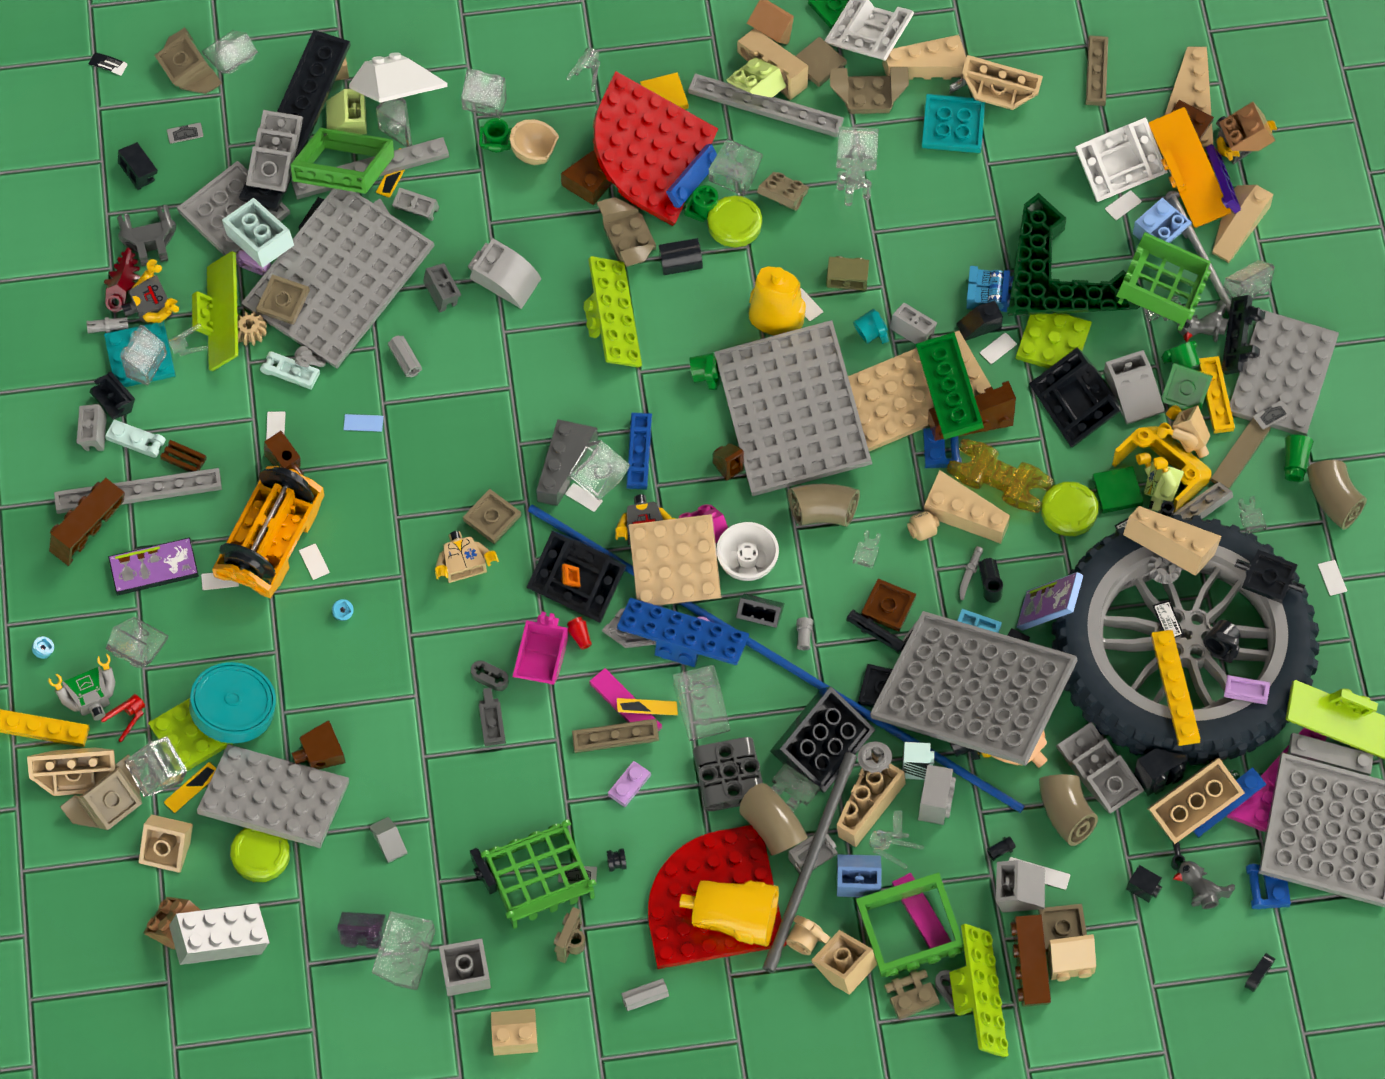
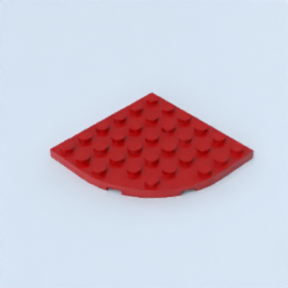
M615 71L598 105L593 121V145L598 163L608 181H612L624 198L642 210L674 226L684 203L681 207L675 208L666 191L705 145L712 144L718 128Z
M752 825L719 830L699 836L676 850L659 870L653 882L648 902L649 929L657 969L771 949L782 921L779 905L777 906L771 940L767 947L754 943L751 945L739 942L735 937L723 932L693 926V909L680 907L681 895L696 896L700 881L744 884L752 880L753 882H764L767 885H774L766 845Z

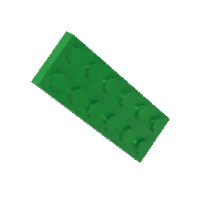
M955 332L916 343L944 440L984 428Z

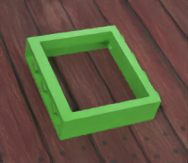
M319 128L291 163L293 182L366 194L394 158L393 140ZM325 148L375 157L364 172L313 164Z
M939 872L856 899L881 977L892 975L894 977L900 971L906 969L907 971H913L918 969L921 964L927 962L928 964H934L939 962L940 958L946 956L956 957L957 954L964 951L963 939ZM937 888L955 941L884 963L867 911Z

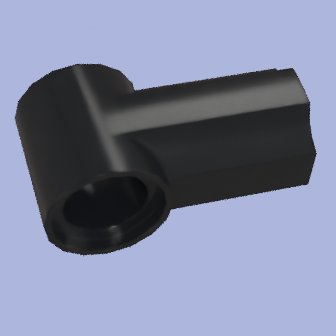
M985 558L978 563L984 589L983 596L988 602L995 603L1002 597L1003 582L1000 579L997 561L992 558Z

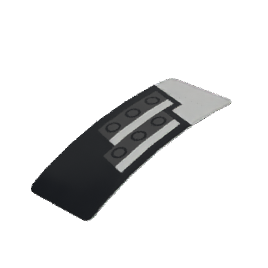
M94 53L88 65L106 69L120 76L127 67V63L100 53Z

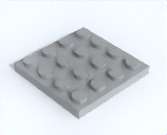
M238 161L177 207L178 212L223 255L231 251L237 254L239 250H242L227 236L222 219L247 203L241 201L239 196L247 180L248 170ZM282 202L277 212L268 210L280 222L290 215V210Z

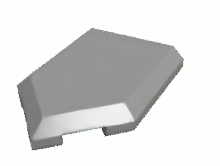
M625 608L620 609L612 621L602 629V632L625 648L656 645L654 640L617 629Z

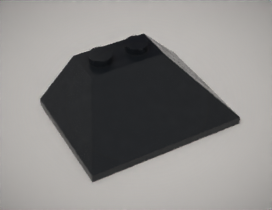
M1078 347L1029 383L1072 448L1121 412L1118 400L1095 366Z
M552 531L527 588L601 623L626 569V565L579 540ZM562 564L579 567L580 588L563 584L561 580Z

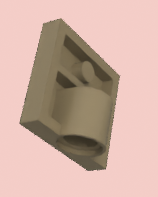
M773 172L759 185L757 193L797 211L803 197L808 193L809 187L801 181L786 177L782 173Z
M575 907L572 908L570 914L566 913L562 923L564 928L561 933H557L554 940L556 945L554 952L557 954V961L564 964L570 953L580 954L586 946L585 936L580 931L582 927L581 910ZM572 939L581 940V942L576 945L570 943Z

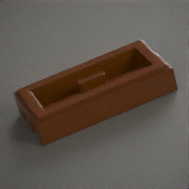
M169 440V445L165 447L164 453L160 455L161 460L189 472L200 471L207 459L206 455ZM169 453L172 454V455H174V456H176V457H179L180 459H182V460H184V461H186V462L188 461V462H190V463H192V464H195V465H197V466L194 467V466H191V465H189V464H187V463H184V462H182V461H180V460H178V459H175V458L169 456Z

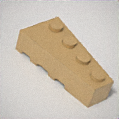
M1141 506L1129 516L1123 533L1124 536L1195 576L1215 555L1222 537Z

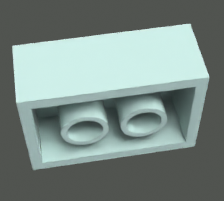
M252 198L222 219L227 236L262 268L294 246L290 230L255 198Z

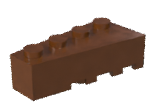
M594 150L561 173L562 186L593 206L612 184V181L609 182L603 173Z
M107 478L101 483L98 481L92 487V492L88 496H83L79 500L78 506L66 513L63 522L60 525L57 523L50 531L49 551L67 566L73 562L72 555L76 551L81 552L85 548L89 535H96L102 526L101 521L107 522L124 502L125 492Z

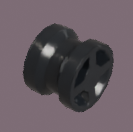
M624 848L615 852L611 850L606 851L609 872L618 868L622 870L627 869Z

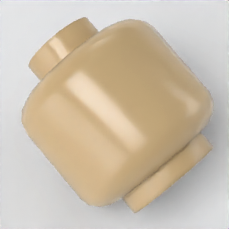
M928 511L911 516L909 523H907L911 537L919 541L935 536L937 534V527L940 526L937 516H932Z

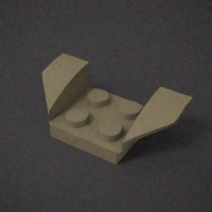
M184 27L170 36L164 49L154 56L175 86L183 90L207 94L220 86L222 82L214 70L207 64L193 43V38Z
M890 67V76L848 77L847 68H830V87L846 103L850 114L890 113L896 99L909 85L908 67Z
M616 197L597 202L603 217L604 231L618 261H624L626 267L645 262L651 251L656 250V244L642 214L639 213V209Z
M129 754L115 764L116 769L84 794L80 797L74 795L60 806L72 824L109 830L142 804L140 796L141 770Z

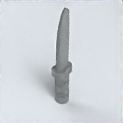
M976 546L970 562L966 565V572L960 587L961 600H964L971 577L978 569V561L983 553V548Z

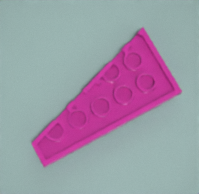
M1303 728L1299 732L1300 735L1326 741L1327 736L1307 728ZM1289 745L1282 753L1288 754ZM1280 755L1261 776L1266 786L1227 815V818L1266 832Z

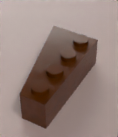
M1009 381L1003 382L1002 386L996 389L992 387L984 389L985 393L975 396L984 428L962 434L963 436L1013 426L1016 397ZM935 407L928 411V425L936 441L944 439Z
M1042 914L1016 916L1010 923V930L1014 939L1013 956L1017 962L1015 977L1016 980H1019L1020 988H1017L1018 1002L1022 1001V1007L1049 1005L1051 997Z

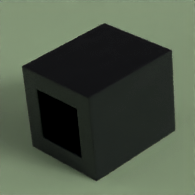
M1139 865L1130 878L1126 890L1149 903L1152 897L1157 898L1161 892L1162 886H1160L1162 877Z

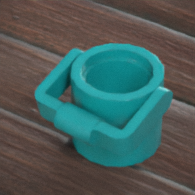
M875 309L870 310L853 322L856 331L866 344L877 337L880 338L882 344L889 342L886 332L888 331L887 326L879 312Z

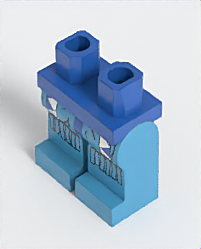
M970 266L966 309L973 310L977 306L995 300L1001 312H1007L1011 296L1009 290L1012 289L1013 276H1010V271L979 270L978 266Z

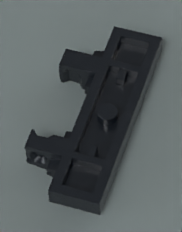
M1249 295L1233 297L1231 299L1222 362V372L1225 375L1242 372L1243 364L1248 361V358L1253 359L1260 355V349L1257 346L1247 344L1249 325H1252V321L1264 320L1265 311H1262L1259 307L1255 308L1252 306L1253 298Z

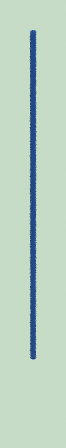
M533 504L529 507L528 512L567 536L616 558L626 565L625 571L634 576V569L631 564ZM693 602L678 603L696 615L707 618L710 622L735 629ZM749 637L746 643L748 647L819 690L830 687ZM835 690L861 716L903 742L921 743L892 724L872 719L871 711ZM930 748V751H934V761L946 768L953 769L954 773L1019 813L1023 811L1025 807L1023 804Z

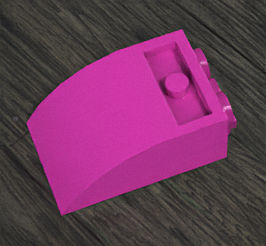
M542 611L541 615H538L537 622L526 620L512 677L553 685L556 683L568 642V628L558 626L559 618H555L554 613H550L548 617L546 612Z

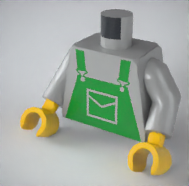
M107 653L108 661L106 663L100 661V656L97 659L98 663L103 666V669L99 666L63 682L61 676L55 674L58 678L56 684H53L51 679L48 678V683L51 686H55V692L64 706L74 712L79 711L82 716L91 713L94 720H100L105 717L106 714L103 708L110 704L109 698L113 696L115 688L112 667H109L110 656Z

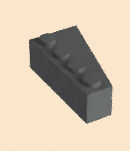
M557 419L537 487V502L558 506L569 488L570 482L577 475L584 459L586 460L590 453L589 451L598 440L596 427Z

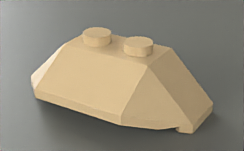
M969 55L966 57L962 75L975 100L1010 110L1016 109L1037 96L1043 78L1041 75Z
M82 748L56 750L27 756L29 779L35 781L53 796L84 794L116 769L113 749Z

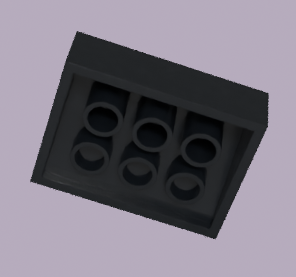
M830 686L821 688L770 752L790 770L825 793L837 778L845 752L856 754L875 729Z

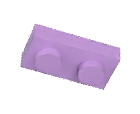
M633 761L609 790L608 796L623 807H626L650 778L651 772Z

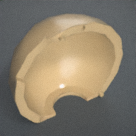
M534 119L523 120L517 123L512 128L509 139L515 156L522 162L535 166L548 162L559 136L553 127L545 122Z

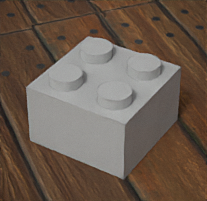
M927 765L920 803L919 821L944 825L945 818H949L956 777H952L953 769Z
M482 939L439 946L447 996L491 988Z

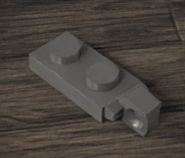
M484 688V700L479 701L484 745L506 744L500 701L498 698L493 699L492 688Z

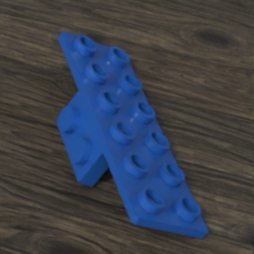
M634 598L629 599L617 625L618 630L656 641L655 656L691 667L696 666L698 654L737 665L749 639V633Z

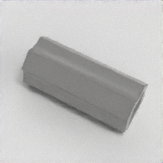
M397 335L388 342V347L405 376L412 378L418 375L422 367L404 336Z
M662 978L621 993L626 1010L630 1011L669 997Z

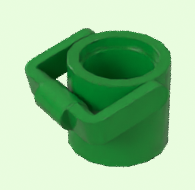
M494 118L488 120L484 126H480V148L488 149L495 153L510 150L509 138L512 128H509L508 124L502 119Z
M709 185L697 187L684 203V206H686L684 215L700 222L707 220L709 211L718 203L717 190ZM692 204L694 212L689 211V208L692 207Z
M1195 340L1166 350L1161 356L1164 364L1169 362L1173 364L1175 362L1190 368L1201 364L1195 350L1197 347Z
M710 353L690 357V368L694 383L706 381L709 390H717L719 371L715 354Z

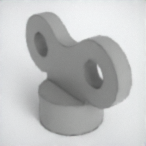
M306 346L299 347L295 352V363L299 366L309 367V365L324 367L326 365L325 360L318 356H313L312 351Z

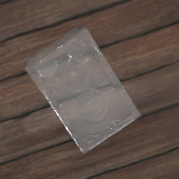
M714 665L673 674V687L689 741L729 732L731 729Z

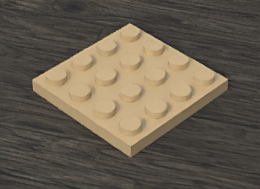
M711 514L629 524L637 600L658 606L721 598L713 517Z

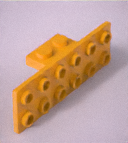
M1180 108L1149 122L1150 129L1164 158L1161 159V163L1165 171L1169 170L1171 174L1168 177L1173 188H1177L1194 228L1230 214L1231 209L1230 207L1226 208L1221 198L1224 196L1186 108Z

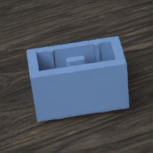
M837 854V897H864L881 891L880 855Z

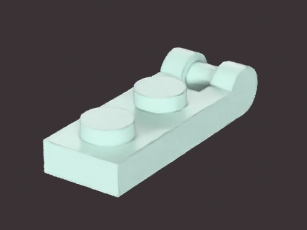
M269 352L266 356L267 361L260 367V371L266 375L279 377L312 390L320 375L319 369L311 366H299L295 363V360L275 352Z
M115 419L105 435L108 441L153 458H157L160 446H163L166 441L159 434L149 433Z

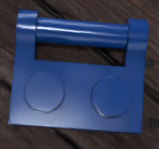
M923 428L925 468L961 467L962 458L959 452V436L950 438L952 458L946 459L945 440L935 441L930 428Z
M1249 864L1246 866L1253 898L1251 900L1252 909L1290 907L1291 901L1287 881L1263 875L1267 899H1261L1258 880L1260 865Z

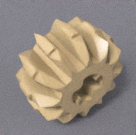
M246 311L243 317L238 315V342H243L245 346L248 343L255 346V341L262 343V337L267 334V324L263 321V317L261 315L256 316L254 311L251 315H248Z

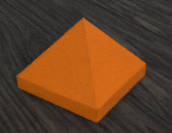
M562 564L561 580L564 585L580 588L579 567Z

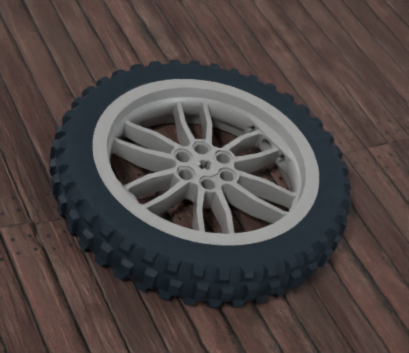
M1181 514L1171 517L1222 536L1215 555L1199 571L1200 573L1210 575V577L1202 586L1192 610L1185 611L1182 608L1173 583L1162 584L1184 633L1182 636L1175 637L1181 665L1188 668L1196 693L1205 706L1202 709L1193 710L1200 735V743L1178 746L1169 706L1159 704L1166 695L1164 686L1161 687L1153 701L1137 692L1147 677L1159 668L1156 657L1145 666L1137 680L1130 687L1116 673L1106 655L1105 649L1137 652L1152 651L1154 647L1151 637L1103 638L1104 626L1131 629L1150 636L1152 632L1163 631L1158 622L1136 617L1106 616L1111 603L1118 593L1136 585L1145 604L1155 616L1156 613L1152 605L1160 603L1144 583L1152 579L1147 567L1151 556L1156 553L1124 536L1125 527H1121L1115 533L1104 537L1086 552V556L1079 560L1075 569L1070 571L1068 575L1076 572L1083 575L1074 612L1056 618L1057 621L1052 623V634L1055 636V640L1052 642V649L1075 655L1078 660L1064 687L1065 691H1070L1071 693L1070 701L1072 704L1081 708L1082 717L1089 723L1093 722L1101 735L1104 734L1112 737V743L1117 746L1129 747L1130 753L1143 755L1154 749L1186 755L1190 766L1206 764V761L1210 763L1216 758L1225 760L1228 757L1231 760L1246 754V752L1250 753L1256 747L1261 746L1264 742L1266 743L1272 737L1274 738L1286 726V723H1289L1286 720V713L1292 681L1297 680L1312 686L1313 680L1310 677L1315 675L1319 661L1315 659V656L1319 654L1320 643L1315 638L1318 636L1319 627L1318 623L1313 622L1315 611L1314 607L1307 602L1308 592L1306 588H1304L1303 593L1290 589L1286 593L1282 604L1243 589L1246 571L1234 567L1237 559L1250 563L1258 549L1276 556L1274 548L1269 544L1259 543L1257 536L1252 533L1240 532L1239 526L1234 524L1230 527L1221 525V520L1213 518L1212 520L1206 519L1204 521L1198 515L1182 519ZM1162 562L1160 569L1164 568L1166 571H1168V568L1171 565H1165V563ZM1295 572L1294 581L1299 583L1300 577ZM1217 578L1231 585L1232 589L1223 601L1211 611L1206 613L1200 609L1204 597ZM1238 591L1253 605L1265 628L1238 625L1236 627L1240 632V638L1267 639V651L1240 648L1237 657L1233 660L1265 662L1257 680L1270 682L1267 705L1226 697L1216 702L1212 701L1199 669L1204 667L1225 692L1227 676L1211 657L1202 639L1213 628L1210 625L1226 610ZM1192 621H1198L1201 624L1195 625L1192 623ZM1191 654H1197L1200 658H1193Z

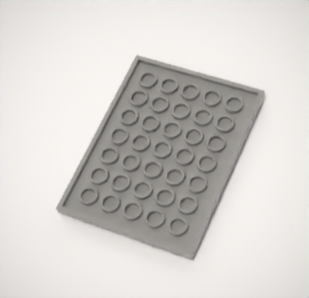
M923 611L870 715L875 720L1026 766L1078 661L1077 656Z

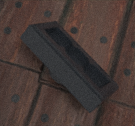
M474 848L470 850L471 860L476 867L473 869L475 876L478 880L482 879L489 894L496 892V881L481 857L479 849Z

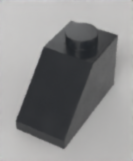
M994 300L975 307L959 320L956 326L964 340L967 341L1001 329L1003 316Z

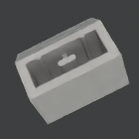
M1019 860L997 862L996 903L1002 912L1045 909V868Z

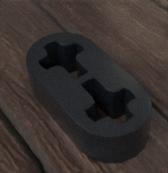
M1265 953L1244 987L1255 992L1276 958Z

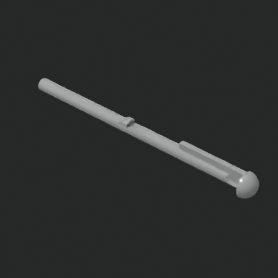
M1174 190L1169 191L1165 196V200L1187 218L1178 200L1180 194ZM1190 225L1182 232L1186 239L1189 237L1198 256L1209 260L1192 225ZM1210 263L1208 268L1211 270L1209 278L1220 299L1226 304L1225 309L1229 315L1231 301Z

